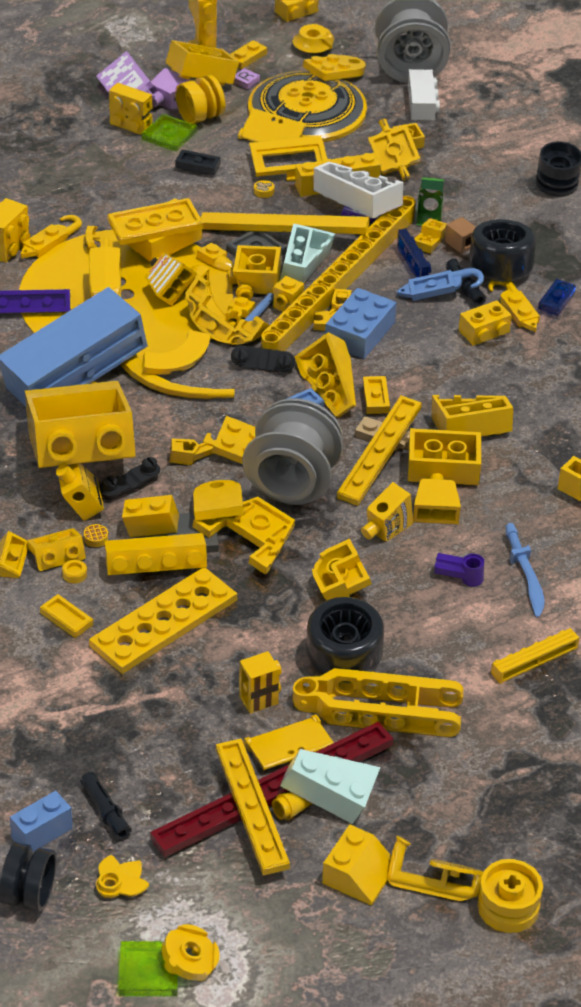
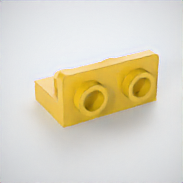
M74 528L27 540L28 549L35 556L39 571L64 565L70 560H83L86 558L82 535Z

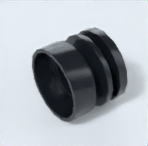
M556 141L545 144L541 148L536 175L537 187L542 192L552 196L572 194L578 188L581 170V150L568 142Z

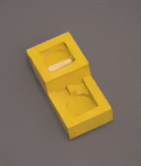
M429 218L422 225L421 233L412 240L411 248L431 254L443 239L447 223Z

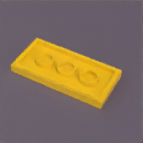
M190 198L107 214V220L120 246L203 229V222Z

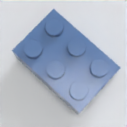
M357 288L326 323L325 334L329 332L344 340L349 354L365 359L394 325L397 302Z

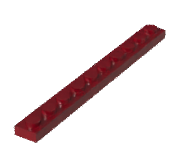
M378 721L315 753L360 762L393 746L394 738ZM289 765L258 779L268 807L272 805V801L276 799L277 795L290 793V791L280 786ZM229 793L151 831L150 839L165 858L242 819L233 795Z

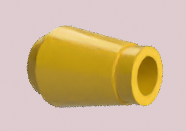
M290 792L277 795L276 799L272 801V809L278 819L290 820L313 803Z

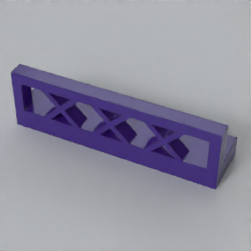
M70 289L0 291V313L69 312L71 310Z

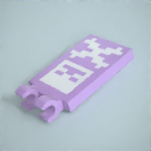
M127 51L97 75V78L108 92L118 82L152 94L149 89L154 85Z

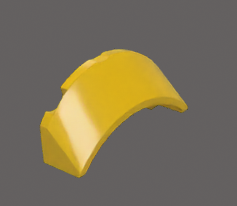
M197 275L185 292L193 322L203 333L210 334V338L225 344L249 343L261 337V334L270 326V324L257 316L253 318V321H246L244 319H241L239 323L231 319L226 321V315L220 310L213 298L210 282L200 275Z

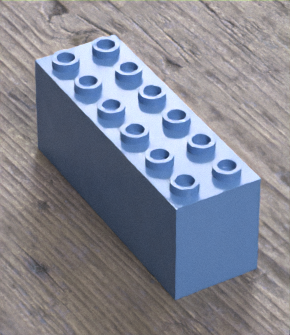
M107 287L0 354V369L6 388L26 406V390L90 384L148 347L141 314L110 287Z

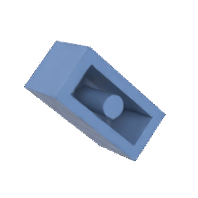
M54 791L10 816L11 838L15 842L31 845L32 851H35L38 847L44 846L73 829L72 808L57 791Z

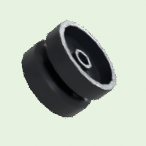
M14 842L7 853L0 879L1 903L18 906L23 900L26 909L43 911L49 900L56 873L57 855L55 850L38 847L33 853L31 845Z

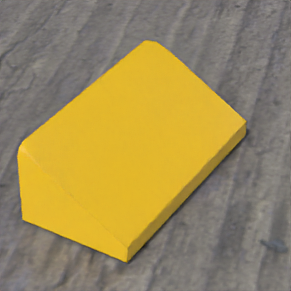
M10 531L0 541V577L19 579L28 551V544L26 539Z

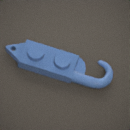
M475 268L453 272L449 270L409 279V283L397 290V295L412 298L415 301L456 292L462 284V278L471 276L478 278L471 285V288H476L482 284L484 276L480 270Z

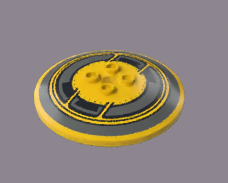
M296 71L273 76L257 85L249 96L248 112L250 115L252 109L255 108L305 123L306 127L301 137L322 135L323 142H329L351 134L362 125L367 113V102L362 92L345 79L323 81L309 71Z

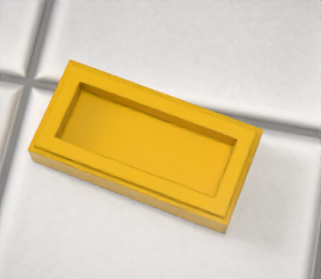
M59 594L40 606V613L75 639L94 625L93 618Z

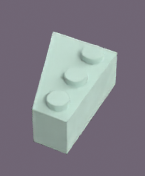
M293 223L280 281L285 276L305 283L330 254L335 233Z
M300 749L288 766L280 786L353 824L366 806L380 767Z

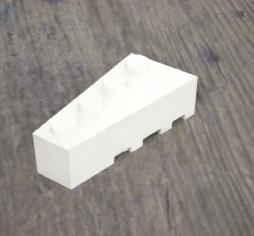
M327 162L314 168V191L322 194L324 197L337 201L339 204L350 207L352 210L358 211L369 218H377L379 215L403 205L402 181L396 180L395 183L388 182L387 177L379 176L378 178H373L369 176V172H352L351 167L333 162Z

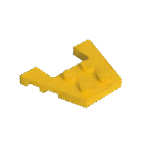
M259 497L243 502L244 515L193 520L192 527L208 538L227 526L260 547L249 556L248 564L264 574L269 572L295 525V519Z

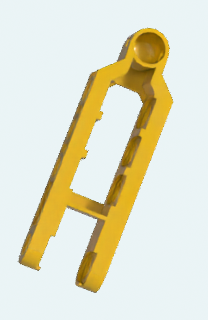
M334 668L322 676L298 679L293 685L292 700L296 709L303 712L317 713L329 725L366 728L379 721L386 731L453 737L461 730V716L453 712L438 711V708L419 707L418 704L457 707L463 702L464 688L460 683L453 680ZM369 683H373V684H376L377 686H370V685H368V684H369ZM394 686H400V687H403V688H402V689H397V688H394ZM446 692H454L456 694H447ZM336 696L402 702L407 703V707L391 706L382 702L380 704L359 702L360 700H354L353 702L335 700L333 698Z

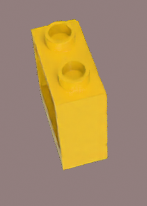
M118 381L25 391L29 437L38 468L133 458L136 456L132 411Z

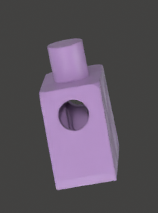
M167 68L163 69L151 81L154 86L149 90L155 96L152 99V107L161 105L167 109L176 108L175 90L177 85L191 79L181 78L178 73Z

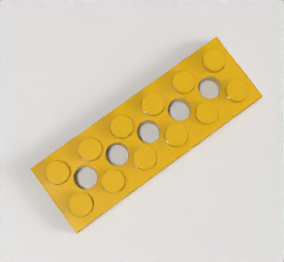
M201 568L89 639V646L116 670L124 674L236 602L238 593L207 568ZM204 593L208 596H197V594ZM181 605H185V606H188L189 608L186 609V608H177V607H179V606H181ZM165 617V618H169L170 620L166 621V620H158V619ZM141 630H149V631H151V632H149V633L141 632V633H140L139 631H141ZM122 642H129V643H131V645H129V646H127V645H119V644L122 643Z

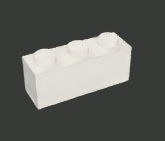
M409 70L408 94L411 120H435V114L439 112L440 102L438 100L437 78H433V70Z

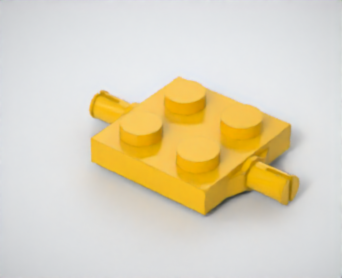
M381 119L378 123L382 132L368 138L371 150L376 154L381 164L382 175L399 171L402 180L406 181V179H410L407 168L421 163L419 153L407 125L399 128H390L387 119H383V121Z

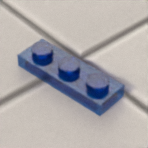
M406 228L399 229L397 248L415 277L418 278L431 274V264L424 258L423 252L416 245L414 237L409 234Z

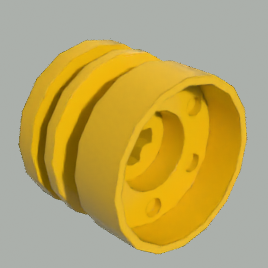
M206 75L195 81L190 80L177 85L175 90L177 107L187 124L193 125L204 121L206 118L212 119L224 114L226 105L224 93L220 83L213 75Z

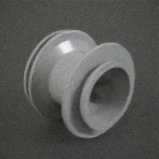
M392 0L381 9L375 20L374 28L378 40L376 48L377 58L383 70L391 78L404 83H408L409 70H433V78L441 73L446 67L451 51V41L447 33L448 18L443 8L434 0Z
M289 398L273 403L259 417L255 426L256 438L250 441L245 448L242 460L244 472L250 483L260 493L270 499L293 505L316 501L328 490L332 477L331 468L338 463L343 452V433L339 422L327 409L309 400Z

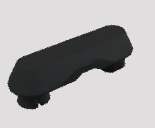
M237 346L231 352L232 362L243 367L288 372L294 368L296 363L294 355L287 351Z
M148 457L142 461L141 465L130 469L126 474L103 478L102 484L99 486L100 492L107 500L115 499L153 481L160 473V466L155 458Z

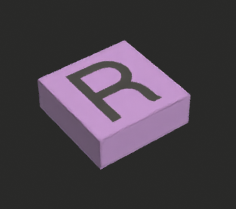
M244 68L235 75L233 83L248 90L260 81V75Z

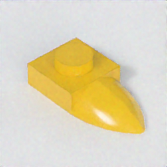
M210 243L197 250L196 257L217 269L227 272L233 271L234 264L227 257V251L221 249L218 245Z

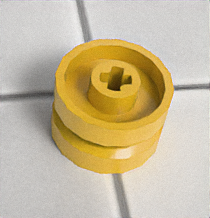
M502 859L490 864L483 872L478 897L479 915L483 921L493 929L505 933H518L530 928L537 921L543 892L541 876L534 867L516 859Z

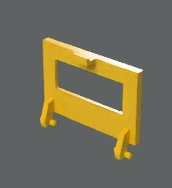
M322 135L249 143L256 177L286 174L287 182L295 181L296 164L265 167L264 156L314 151L316 161L327 159Z

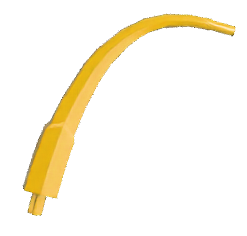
M104 238V241L100 242V247L90 248L89 252L90 295L93 297L107 287H110L121 297L122 265L120 248L113 247V241H109V238ZM136 354L120 364L135 380L150 389L167 395L197 399L235 398V389L189 387L169 382L156 374L142 373L143 363Z

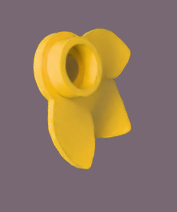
M109 855L99 864L98 871L100 877L96 881V890L103 897L114 898L119 895L137 896L149 887V883L140 878L142 874V862L140 860L119 864L114 856Z

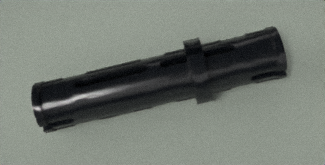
M450 259L446 263L448 271L451 270L453 272L464 269L457 259ZM470 277L462 278L461 287L464 295L470 297L475 306H482L486 302L485 294L479 289V286L471 288V285L476 281Z
M94 772L85 773L81 777L80 783L100 811L103 823L111 828L116 839H126L130 836L132 829L123 818L121 808L115 805Z

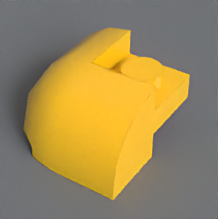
M350 539L320 553V558L315 563L314 569H312L313 577L326 600L337 597H350V594L372 585L370 577Z

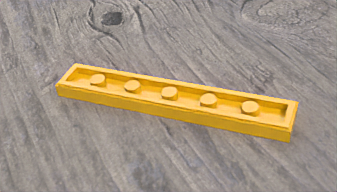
M400 395L337 492L338 499L359 506L421 410L422 402Z
M242 738L216 744V753L263 876L289 870V859Z

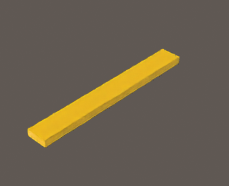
M202 212L201 215L203 222L202 230L291 232L294 223L335 234H366L369 226V217L213 212Z

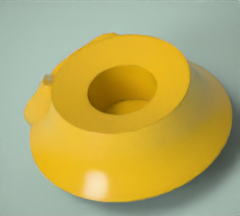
M317 24L303 26L293 38L294 46L307 53H321L331 50L334 43V36L329 29H325Z

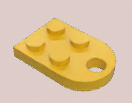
M329 54L327 57L313 56L311 59L303 60V68L323 81L357 77L365 73V62L353 56Z

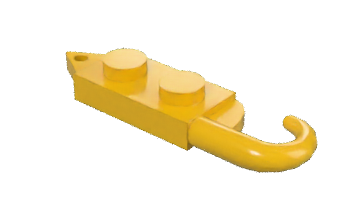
M75 215L61 217L60 221L71 220L74 223L68 227L51 224L23 243L21 258L41 257L79 230L82 226V220Z
M491 281L488 284L490 292L493 291V286L502 285L507 289L501 293L500 303L512 315V319L518 327H525L536 332L540 315L524 294L512 282Z

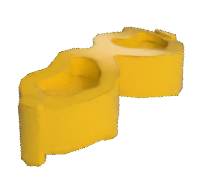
M87 226V249L97 247L93 239H100V235H95L98 226Z

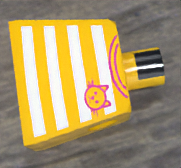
M164 253L160 258L155 257L151 260V269L146 274V279L156 296L172 306L198 273L179 260Z

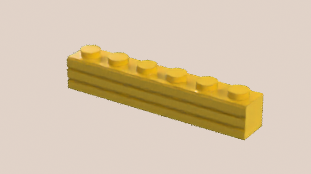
M571 628L562 630L558 634L548 636L545 640L535 642L533 645L522 648L514 654L511 653L505 658L495 660L492 663L491 674L501 684L578 649L580 637Z

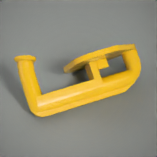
M398 835L396 836L397 840L393 847L387 879L391 885L456 901L472 899L479 895L480 882L484 871L432 859L429 865L443 868L441 880L401 871L406 848L411 843ZM460 872L473 874L471 887L447 882L448 876L459 878Z

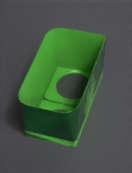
M422 177L418 194L417 225H423L429 218L441 221L444 179ZM426 189H429V190H438V191H437V192H434V193H431V192H428ZM428 198H433L437 200L438 207L435 210H427L424 207V201Z

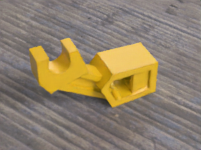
M335 289L331 310L329 312L328 310L315 312L313 330L325 331L326 323L350 297L351 290Z
M211 433L206 434L201 444L191 439L172 438L169 450L170 463L193 465L195 460L214 454L211 451L216 440L211 438Z

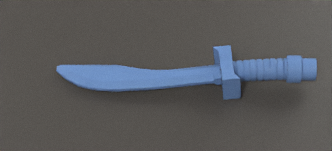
M509 523L505 526V534L512 547L509 560L512 565L519 561L527 578L531 605L535 617L538 618L542 614L545 601L537 576L528 561L531 549L529 545L522 548L517 528H515L513 523Z

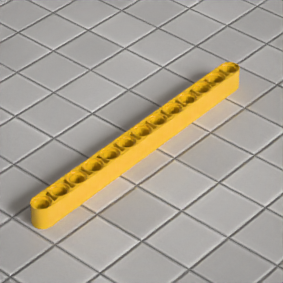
M403 196V205L382 214L367 229L366 234H362L261 334V348L286 351L314 322L315 312L325 311L331 305L335 289L346 290L414 222L416 200L411 196Z

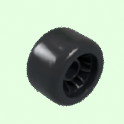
M494 219L479 224L471 235L469 259L471 268L480 270L483 273L484 279L496 282H512L526 277L534 266L536 247L534 232L527 225L508 219Z
M337 597L329 599L316 607L307 623L306 650L311 664L318 672L323 675L334 668L372 672L378 666L384 647V623L380 614L372 605L353 597Z

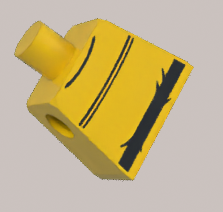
M81 463L69 466L62 464L57 468L56 475L59 478L61 493L83 521L104 510L96 476Z

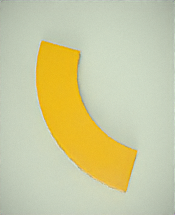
M189 330L186 341L172 351L160 353L145 351L142 373L163 375L170 374L172 371H185L193 367L204 356L210 342V334Z

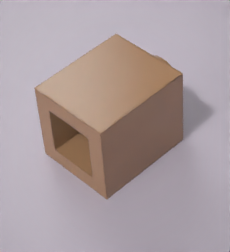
M460 217L446 224L445 242L462 254L470 250L471 235L476 227L465 218Z

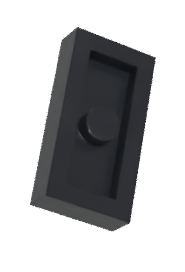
M184 149L181 150L175 160L176 168L196 171L206 175H215L221 164V157Z

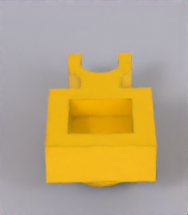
M234 297L228 305L226 321L237 319L236 323H239L242 317L246 318L254 310L255 302L249 301L245 297Z

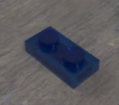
M556 279L539 301L538 309L558 316L574 295L576 285Z

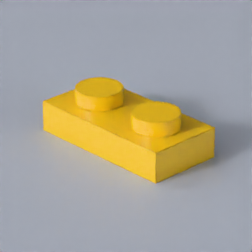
M252 40L230 55L239 61L238 68L242 70L267 54V47Z
M386 376L363 377L366 413H389L390 402Z

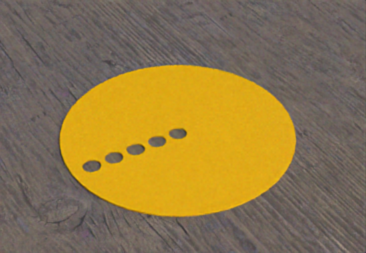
M113 230L95 233V235H100V239H93L94 241L100 243L104 241V238H109V241H113V247L120 248L121 278L126 281L121 286V291L129 290L134 293L132 298L123 300L141 314L148 347L136 354L142 363L145 351L154 353L172 351L186 341L189 330L202 332L190 316L189 305L184 291L172 306L158 298L146 279V274L151 269L150 262L127 244L120 246ZM86 234L62 242L39 257L25 273L19 290L70 289L71 310L90 299V249H87L85 246ZM194 243L171 254L170 256L184 263L189 268L196 265L209 268V282L213 298L220 310L226 315L228 305L233 300L232 284L229 283L227 272L212 267L196 257L197 250L201 247ZM67 312L21 314L25 323L35 333Z

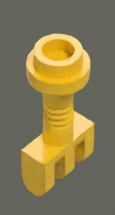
M232 270L228 271L229 283L238 284L236 297H245L250 301L254 294L251 286L244 285L233 276Z

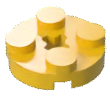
M190 924L180 925L177 929L171 930L162 943L161 951L165 961L164 967L170 974H177L188 980L204 981L219 962L220 952L218 945L215 941L212 944L207 938L208 933L204 929ZM187 948H190L191 952L196 956L189 955L186 952Z

